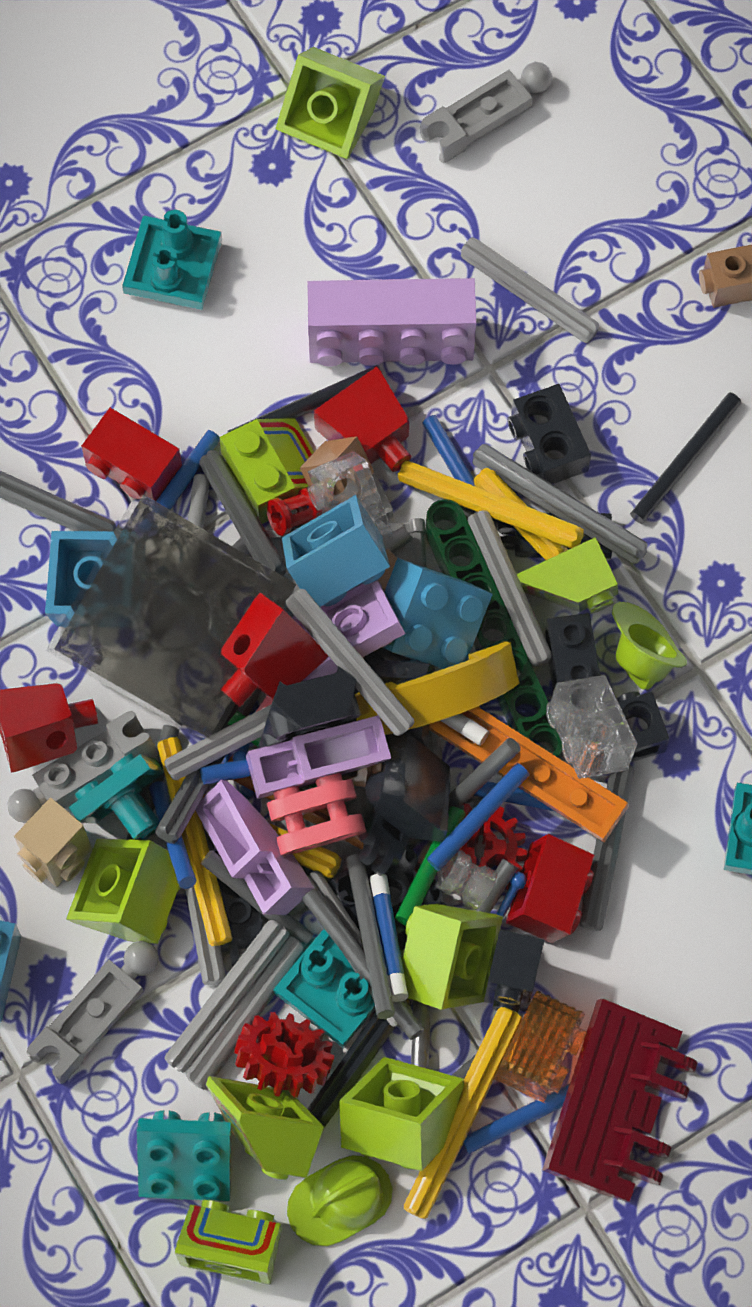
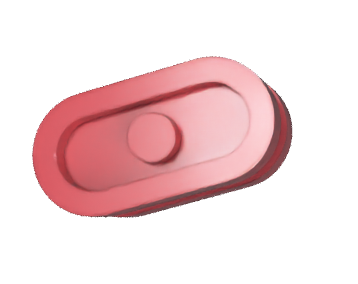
M341 773L315 780L317 787L300 792L299 786H292L273 793L275 800L267 803L271 821L285 820L288 829L287 834L276 838L281 856L304 852L366 832L362 814L349 816L347 814L345 802L357 798L352 779L343 780ZM328 808L331 821L305 827L302 815Z

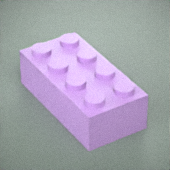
M475 278L307 281L310 363H319L323 366H337L342 362H360L363 365L375 366L382 362L398 361L406 365H418L424 361L460 364L465 360L474 359L476 334Z

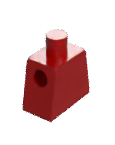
M378 367L372 369L314 410V425L318 433L328 441L358 437L370 464L381 458L392 472H397L401 469L403 462L411 460V454L401 444L409 437V419Z
M259 593L222 647L221 655L237 671L220 690L240 707L257 688L273 700L280 681L286 686L303 681L329 656L286 611L262 593Z
M53 683L0 690V736L11 773L74 753L77 750L74 729L98 724L93 699L68 704L61 684Z

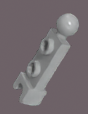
M541 62L530 63L524 68L520 79H517L509 69L447 108L444 106L440 107L423 118L420 124L422 139L430 141L433 138L442 137L440 140L441 153L439 154V160L443 163L448 162L464 152L469 144L531 107L533 97L528 92L539 94L549 88L552 82V73L549 67Z
M128 711L106 724L108 730L77 747L74 753L63 756L32 774L39 787L33 791L25 788L16 790L7 802L9 815L18 822L27 823L50 797L63 808L77 801L75 794L82 787L94 780H97L99 784L113 774L110 768L130 753L134 757L142 754L157 758L159 752L149 734L145 733L135 712Z
M144 941L131 944L124 953V965L121 968L108 959L50 1026H46L28 1046L26 1053L29 1058L34 1062H40L47 1054H59L60 1059L54 1066L52 1073L59 1084L65 1083L83 1063L82 1059L89 1054L143 993V988L134 979L137 976L148 975L155 970L159 960L155 947Z

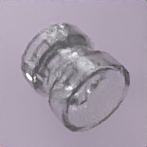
M459 850L443 868L436 888L448 895L456 894L460 896L464 905L476 911L490 894L498 873L487 866L479 867L472 863L471 856Z

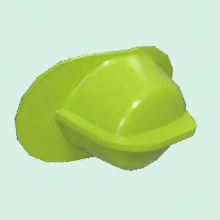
M617 602L613 605L611 613L621 631L616 650V660L640 689H650L656 682L665 679L674 667L682 668L687 665V659L677 649L667 630L652 614L629 602Z
M351 1155L338 1159L307 1176V1178L295 1186L288 1199L287 1216L292 1230L301 1240L313 1246H330L342 1242L371 1226L385 1215L391 1204L393 1187L389 1175L378 1162L365 1156Z

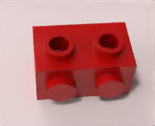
M109 407L81 445L86 463L85 466L90 472L101 479H106L107 476L120 483L121 489L132 498L141 500L143 497L153 504L182 466L180 448Z
M546 834L530 843L522 873L527 877V882L524 888L518 890L511 903L505 923L549 943H554L573 934L581 919V911L578 910L582 895L587 892L593 880L594 873L590 868L594 854L550 834Z

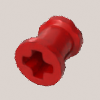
M307 487L301 489L298 495L284 500L280 498L270 499L266 507L269 523L279 536H284L291 532V528L306 524L322 515V507L318 496L311 488ZM297 509V513L292 514L291 511Z

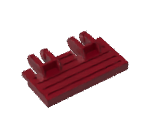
M606 999L597 1000L542 1171L624 1202H630L636 1183L618 1177V1172L647 1183L660 1185L663 1173L656 1168L633 1161L629 1157L632 1147L659 1158H668L670 1155L671 1146L647 1136L652 1133L662 1097L647 1092L644 1089L647 1086L676 1098L686 1099L688 1097L689 1087L682 1082L656 1073L659 1062L675 1067V1069L682 1072L694 1073L696 1071L697 1060L675 1051L678 1049L683 1031Z

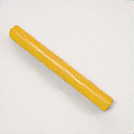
M411 461L403 462L398 473V480L404 484L443 499L453 500L457 504L476 512L486 510L490 513L491 518L568 548L580 545L584 536V530L577 525Z
M177 737L161 740L157 745L171 801L186 777L173 780L164 763L167 758L183 750L180 739ZM195 810L182 833V837L196 878L194 888L208 942L211 946H220L232 941V934L217 877L201 864L204 857L210 851L202 821Z
M500 1007L497 1010L464 1078V1088L444 1147L419 1172L404 1203V1209L418 1218L426 1219L429 1216L522 1022V1017L513 1010Z

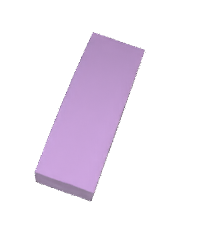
M378 715L296 736L290 741L248 751L246 759L256 796L259 799L271 796L275 791L292 786H299L300 788L316 783L315 780L337 773L344 775L390 760L391 756Z
M220 780L201 799L196 808L200 820L231 877L244 878L263 914L287 915L302 901V897L307 892L314 889L294 855H280L276 840L279 835L253 805L227 780Z

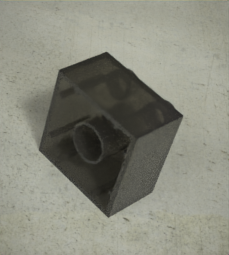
M143 494L131 501L45 651L193 736L210 738L231 701L220 689L237 671L221 655L222 647L259 593H262L283 609L286 600L290 597L297 584Z

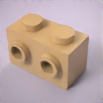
M51 797L14 835L20 849L17 856L24 862L23 868L38 882L43 883L47 879L55 887H58L64 879L67 882L71 881L81 871L85 864L83 859L92 850L84 826Z

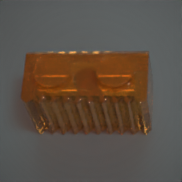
M536 991L499 1065L495 1080L542 1103L545 1102L550 1090L558 1094L569 1072V1069L562 1066L568 1053L577 1056L587 1034V1031L580 1028L585 1016L584 1012L577 1011L574 1007H569L558 999H552L550 995H544L541 991Z

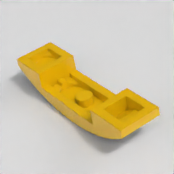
M506 641L468 655V661L399 685L392 682L386 683L385 685L414 718V724L409 729L434 723L471 710L503 695L517 686L519 680L511 643ZM360 693L355 694L362 714L356 718L357 721L378 716ZM380 718L384 734H392L393 732Z

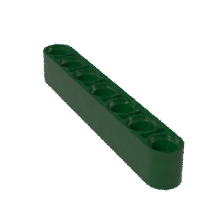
M438 500L431 504L427 510L426 538L441 573L492 593L473 646L477 652L506 641L510 642L516 669L521 673L518 676L519 684L497 697L508 726L534 743H549L555 749L552 754L561 759L564 748L563 734L464 511L453 500ZM439 520H449L455 526L448 530H442L436 527L435 523ZM456 556H464L471 563L460 567L454 565L450 560ZM495 629L502 632L504 638L498 641H491L485 638L483 633L487 630ZM521 704H530L536 708L538 713L531 717H525L516 711V707Z

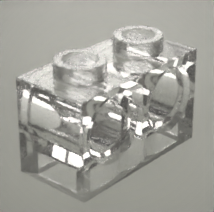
M352 451L307 471L312 485L307 487L314 507L318 511L322 509L324 514L357 495L381 533L383 541L394 537L367 460ZM347 478L345 490L338 495H333L334 485L339 480Z
M601 675L557 683L551 702L547 704V718L550 726L556 728L562 741L563 755L568 763H572L578 779L628 770L637 742L606 676Z

